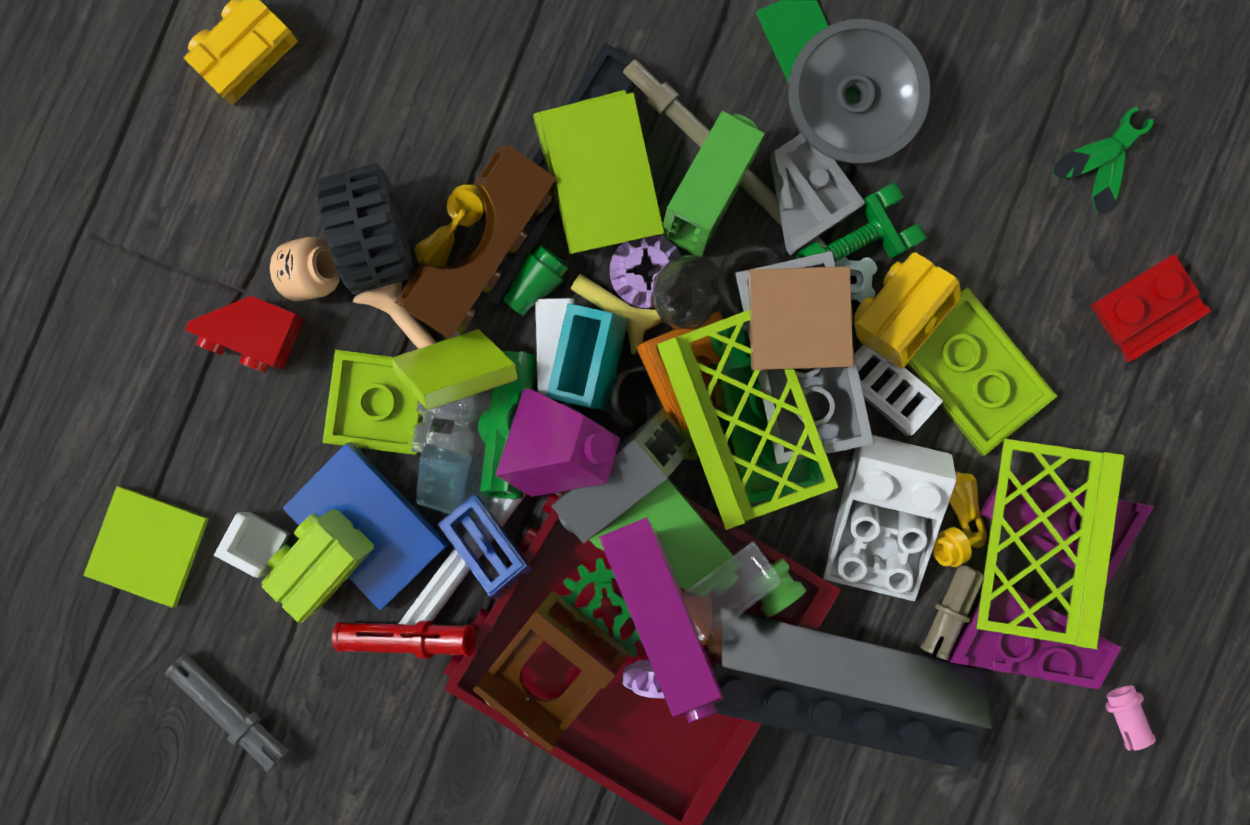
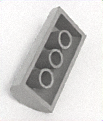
M830 251L755 269L835 267L833 253ZM749 270L735 273L744 311L749 310ZM749 320V321H746V324H747V329H748L749 338H750V320ZM854 350L853 367L795 369L826 454L874 444ZM784 369L760 370L758 374L761 391L780 399L788 382ZM790 388L784 402L798 408ZM763 399L769 423L777 405ZM782 407L770 433L797 445L805 425L800 415ZM807 435L802 448L815 453ZM772 441L777 464L789 462L794 451ZM799 454L796 460L804 459V458H808V457H806V456H804V455H802V454Z

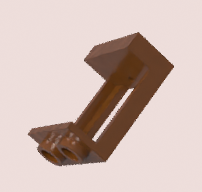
M551 591L489 668L473 691L482 697L490 708L500 712L518 726L530 740L538 742L550 752L564 731L602 687L605 688L614 678L630 652L554 591ZM543 641H546L582 670L565 692L553 699L539 698L532 694L522 679V669L526 661Z

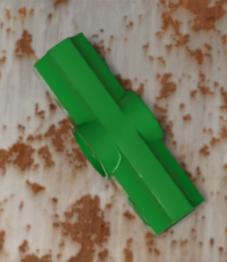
M502 351L515 364L517 379L492 389L490 408L484 410L478 421L479 435L486 444L480 492L484 496L496 499L516 500L523 498V491L495 475L522 392L528 388L532 390L535 388L537 360H535V355L525 352Z

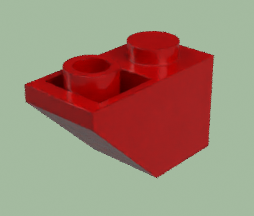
M249 296L188 321L185 330L199 336L195 345L219 355H223L227 347L242 354L239 363L266 374L269 365L283 370L304 318L259 298Z

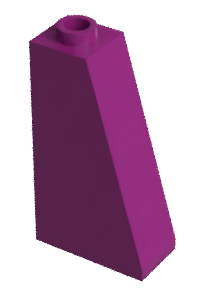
M646 517L599 536L672 716L679 718L685 715L688 723H692L717 713L714 703L724 700V697L657 529Z

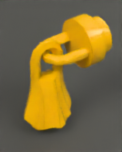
M460 185L452 191L447 201V212L453 220L449 225L438 228L433 234L415 246L416 259L419 263L445 266L454 243V230L459 224L466 227L472 226L482 217L485 212L484 204L473 185Z
M959 471L955 472L956 482L949 503L959 519L962 531L958 528L950 527L938 533L932 549L935 559L943 566L958 567L966 563L971 558V547L980 548L984 546L987 540L986 528L978 505L976 478L972 474L960 473ZM975 520L979 532L971 533L968 523Z

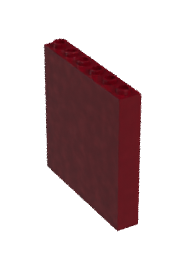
M565 491L551 493L542 508L549 515L541 529L538 530L531 526L518 547L533 569L526 575H519L516 578L518 582L512 587L506 586L501 590L503 594L498 598L491 612L484 608L481 609L471 625L474 628L476 637L474 652L470 657L453 655L443 674L450 677L444 690L666 825H702L762 723L717 713L688 723L685 715L679 718L672 716L665 698L641 696L623 685L624 667L637 660H649L641 641L638 640L635 643L638 656L632 658L630 655L627 656L614 678L605 688L602 687L564 731L550 752L538 742L530 740L518 726L500 712L490 708L484 699L473 691L550 592L554 591L557 595L570 594L571 591L563 582L566 577L572 578L577 582L581 579L578 566L583 564L592 572L596 570L597 558H602L606 568L611 569L603 550L595 547L590 540L583 544L575 533L568 531L560 522L558 513L552 508V505ZM686 497L739 559L742 566L735 572L740 578L728 590L719 596L713 591L709 593L712 595L713 621L715 622L719 606L766 617L761 610L762 602L758 596L750 594L744 585L759 572L784 558L790 566L789 575L793 581L801 582L806 592L788 607L769 618L818 630L841 590L741 529L733 527L726 530L721 517ZM611 578L613 589L622 595L616 579ZM594 581L582 589L576 599L575 606L589 603L596 593ZM680 587L683 596L696 595ZM602 588L603 599H601V607L594 609L595 616L601 615L604 617L605 623H608L609 632L612 633L614 615L617 612H622V608L620 605H612L610 598L607 597L606 588ZM632 617L628 618L620 628L621 640L629 636L636 628ZM543 641L526 661L522 669V679L532 694L539 698L553 699L563 694L582 670L546 641ZM703 645L706 652L708 645Z

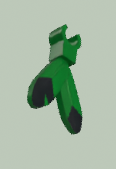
M1138 106L1130 109L1122 116L1120 126L1110 138L1069 152L1061 157L1052 169V174L1058 178H1073L1097 168L1091 198L1094 209L1099 214L1108 211L1117 199L1124 170L1125 150L1139 136L1148 132L1153 125V119H1149L1144 122L1141 130L1134 129L1131 126L1130 117L1138 112Z

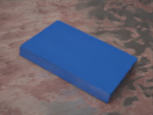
M352 442L346 443L283 507L286 513L298 525L312 513H316L321 517L333 508L338 509L353 524L354 529H359L374 544L372 552L348 578L379 610H382L449 545Z

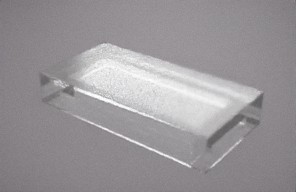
M753 541L682 594L700 639L705 641L783 584L784 581Z

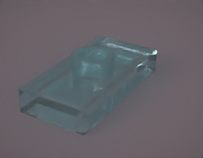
M426 443L420 456L416 494L417 504L447 514H451L463 504L467 497L472 457Z

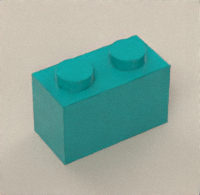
M567 303L546 397L608 411L629 319L614 313Z

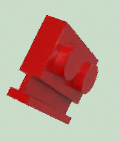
M1175 254L1168 256L1090 305L1113 342L1120 347L1126 362L1136 359L1211 312L1208 305L1205 306L1198 296L1200 294Z

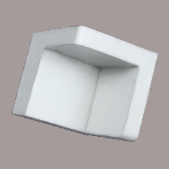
M238 512L233 518L214 556L253 577L267 576L271 572V569L266 565L267 562L286 544L291 533L251 512Z

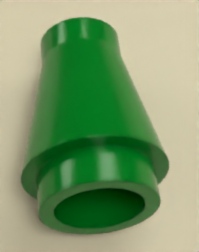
M540 244L534 252L528 251L512 285L502 299L516 312L525 316L535 305V302H538V299H543L565 281L563 275L569 267L553 252Z

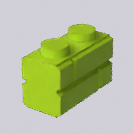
M333 508L321 517L316 513L308 516L294 531V534L299 538L294 546L290 548L286 544L266 564L272 571L261 582V587L276 602H281L282 608L297 622L303 623L319 611L374 549V544L359 529H354L353 524L338 509Z

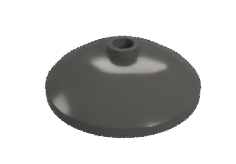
M870 19L840 21L826 27L813 36L795 59L788 83L790 112L794 123L805 140L825 156L841 162L854 164L879 161L905 147L922 126L930 102L928 70L916 46L908 37L894 27ZM848 87L856 88L859 91L860 100L857 104L849 103L846 100L845 92Z

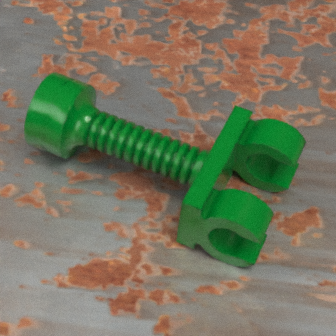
M894 182L864 199L865 204L861 209L869 221L866 226H862V228L851 232L826 247L813 242L799 249L796 256L799 259L832 251L834 262H837L879 239L888 257L892 259L920 244L923 240L927 239V236L919 223L897 234L884 211L904 198L899 186Z

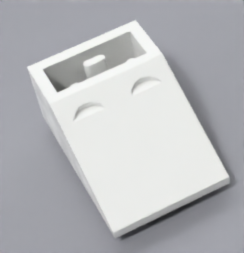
M872 435L874 444L857 447L854 450L845 481L823 579L915 601L956 482L953 456L949 453Z

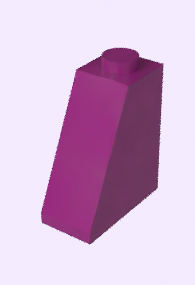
M528 388L522 392L495 476L531 497L607 484L620 438L586 416Z

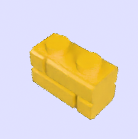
M231 0L221 13L223 19L211 31L204 29L197 33L188 44L190 52L183 57L231 106L298 42L292 32L260 0Z
M916 252L912 253L904 263L896 262L889 269L884 278L883 289L875 298L869 296L864 299L854 315V326L860 342L877 354L880 353L883 358L900 369L907 365L961 299L960 284L957 278L939 266H934L931 261Z

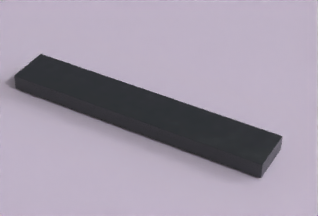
M604 43L566 105L625 90L626 94L631 93L635 84L623 71L633 59L609 44ZM540 146L532 161L548 172L542 147ZM553 194L547 207L539 215L533 213L525 225L524 229L527 231V236L519 249L512 255L507 253L498 266V269L501 270V275L494 287L487 294L481 292L480 295L500 306L503 301L502 298L512 285L528 251H534L559 210L555 194Z

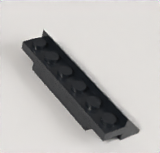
M718 607L706 654L711 657L710 664L724 697V700L714 703L717 714L971 770L983 727L992 729L985 673L983 670Z

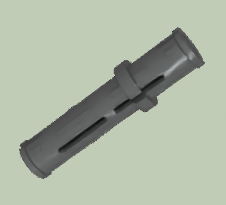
M188 652L181 655L176 662L189 673V676L187 677L173 664L167 669L165 676L177 684L229 734L227 740L233 746L240 744L264 768V771L269 773L278 763L265 751V748L281 760L289 752V749L284 747L259 723L261 718L255 712L249 714L191 658Z

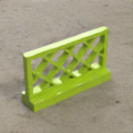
M749 310L657 344L726 530L744 524L747 520L838 488L795 369H784L788 382L780 399L753 387L760 370H754L748 385L721 373L733 347L751 354V348L736 342L744 322L750 320ZM736 326L731 338L717 333ZM711 336L728 344L716 370L697 362L691 342ZM701 370L713 375L708 388ZM718 379H722L745 390L734 416L714 407L711 394ZM790 388L798 408L784 402ZM750 393L777 405L766 430L738 419ZM782 407L800 415L804 422L805 428L797 445L770 433ZM718 416L730 421L725 434ZM735 425L762 436L751 462L731 453L728 440ZM807 435L815 453L802 448ZM767 439L794 451L783 476L756 465ZM802 454L819 463L825 481L804 487L787 478L798 455ZM736 463L748 468L743 479L740 477ZM752 471L779 482L770 501L751 506L745 486ZM784 485L797 490L779 497Z
M1004 439L976 629L1097 649L1124 455ZM1013 450L1033 453L1045 470L1022 486L1010 470ZM1042 455L1061 458L1050 466ZM1068 459L1089 461L1087 482L1071 493L1054 469ZM1049 474L1066 497L1043 513L1026 490ZM1008 479H1010L1017 490L1006 497ZM1083 491H1085L1084 505L1082 508V506L1078 503L1075 497ZM1021 494L1038 517L1015 533L1003 518L1004 506ZM1070 502L1082 517L1080 530L1066 540H1063L1047 517ZM1042 521L1059 545L1038 560H1035L1019 537ZM1003 526L1010 537L999 544L1001 527ZM1079 538L1077 554L1075 556L1068 545ZM1015 542L1031 565L1010 580H1007L996 565L997 554L1009 544ZM1063 549L1075 564L1074 574L1071 579L1056 588L1040 565ZM1035 569L1052 592L1028 608L1012 585ZM996 573L1003 585L992 592L994 575ZM1072 586L1070 602L1068 604L1061 593ZM1006 589H1008L1024 610L1022 614L1009 623L988 620L991 600ZM1057 597L1068 612L1065 633L1045 630L1033 613ZM1029 617L1036 628L1017 624Z

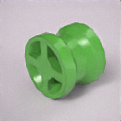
M784 558L759 572L744 585L750 594L758 596L762 602L761 610L766 618L785 609L806 592L801 582L793 581L789 575L790 566Z

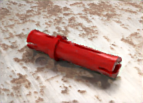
M420 620L416 625L338 622L332 634L333 647L341 653L415 654L419 659H430L434 654L470 657L474 652L476 642L474 628L470 627V625L442 626L435 625L430 620Z

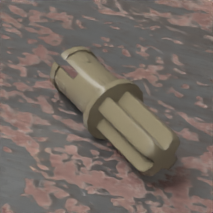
M960 565L957 568L942 603H936L935 605L938 612L924 643L920 647L921 649L932 654L939 638L942 636L944 640L937 653V657L947 661L950 660V654L964 623H970L972 620L968 617V614L983 583L984 575L981 572L965 565Z

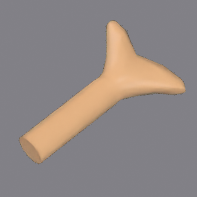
M403 281L365 291L354 297V303L370 305L388 313L418 349L437 343L415 316L394 303L402 292Z

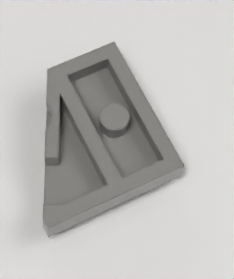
M802 134L776 149L769 157L785 246L790 256L859 210L865 204L836 161L817 151L805 140Z

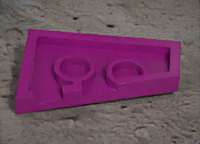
M1014 475L1022 486L1032 479ZM1008 479L1006 497L1017 490L1010 479ZM1040 480L1026 490L1043 513L1066 497L1056 484ZM997 484L980 511L982 516L991 521ZM1068 488V490L1071 493L1076 490L1073 488ZM1083 491L1075 497V499L1082 506V508L1084 505L1085 491ZM1021 494L1004 506L1003 518L1015 533L1038 517ZM1118 499L1106 587L1154 506ZM1068 502L1048 516L1047 519L1062 539L1066 540L1080 530L1082 517L1073 505ZM1042 521L1019 537L1045 554L1059 545ZM1079 538L1068 545L1075 556L1077 554ZM1063 549L1052 556L1053 559L1074 571L1075 564Z
M994 578L992 592L1003 585L996 578ZM1006 589L991 600L988 620L1009 623L1022 614L1024 610L1008 589ZM1015 589L1028 608L1038 602ZM979 600L970 616L971 622L966 624L950 654L949 662L1100 689L1122 647L1100 635L1098 637L1097 649H1091L1072 644L976 629L980 605ZM1045 605L1033 613L1045 630L1065 633L1067 617ZM1029 617L1017 624L1036 628Z

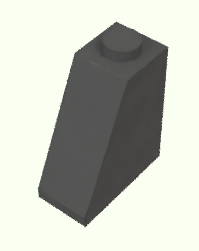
M662 408L618 446L607 484L567 490L552 505V508L558 513L562 525L568 531L575 533L584 544L665 481L694 446V443L666 410Z

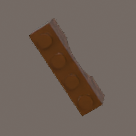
M499 145L473 184L483 201L486 215L485 229L479 244L471 254L454 264L432 266L420 263L394 303L449 339H451L455 332L458 334L462 333L474 316L475 310L471 307L480 293L487 294L498 281L501 275V270L498 269V266L506 254H514L525 240L527 231L524 227L533 213L539 215L551 201L554 192L550 188L557 178L511 145Z

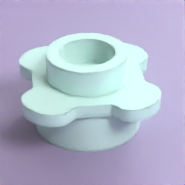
M844 257L835 262V267H850V276H855L857 279L856 284H850L851 301L857 300L861 304L867 297H875V291L872 288V275L876 273L877 266L872 259L863 258L861 261H851Z

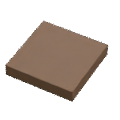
M850 267L750 269L748 271L751 370L853 367Z

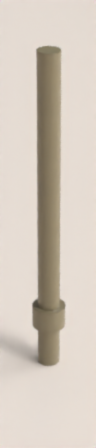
M634 59L624 69L623 73L649 97L647 103L659 115L665 113L701 148L710 130L677 99L680 94L666 81L661 84L637 59ZM748 169L740 187L782 226L776 194ZM817 237L816 239L807 244L809 245L813 242H817L822 247L827 246V244L820 237Z

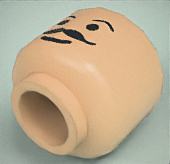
M304 237L287 241L277 247L271 257L270 274L276 290L289 300L306 301L325 297L335 290L340 281V276L334 264L328 243L320 237Z

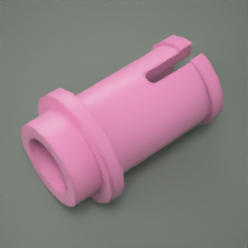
M1123 686L1110 691L1107 694L1108 702L1105 707L1108 712L1113 713L1125 748L1129 751L1132 749L1140 750L1152 745L1156 738L1152 734L1141 705L1144 701L1143 695L1136 692L1134 686Z

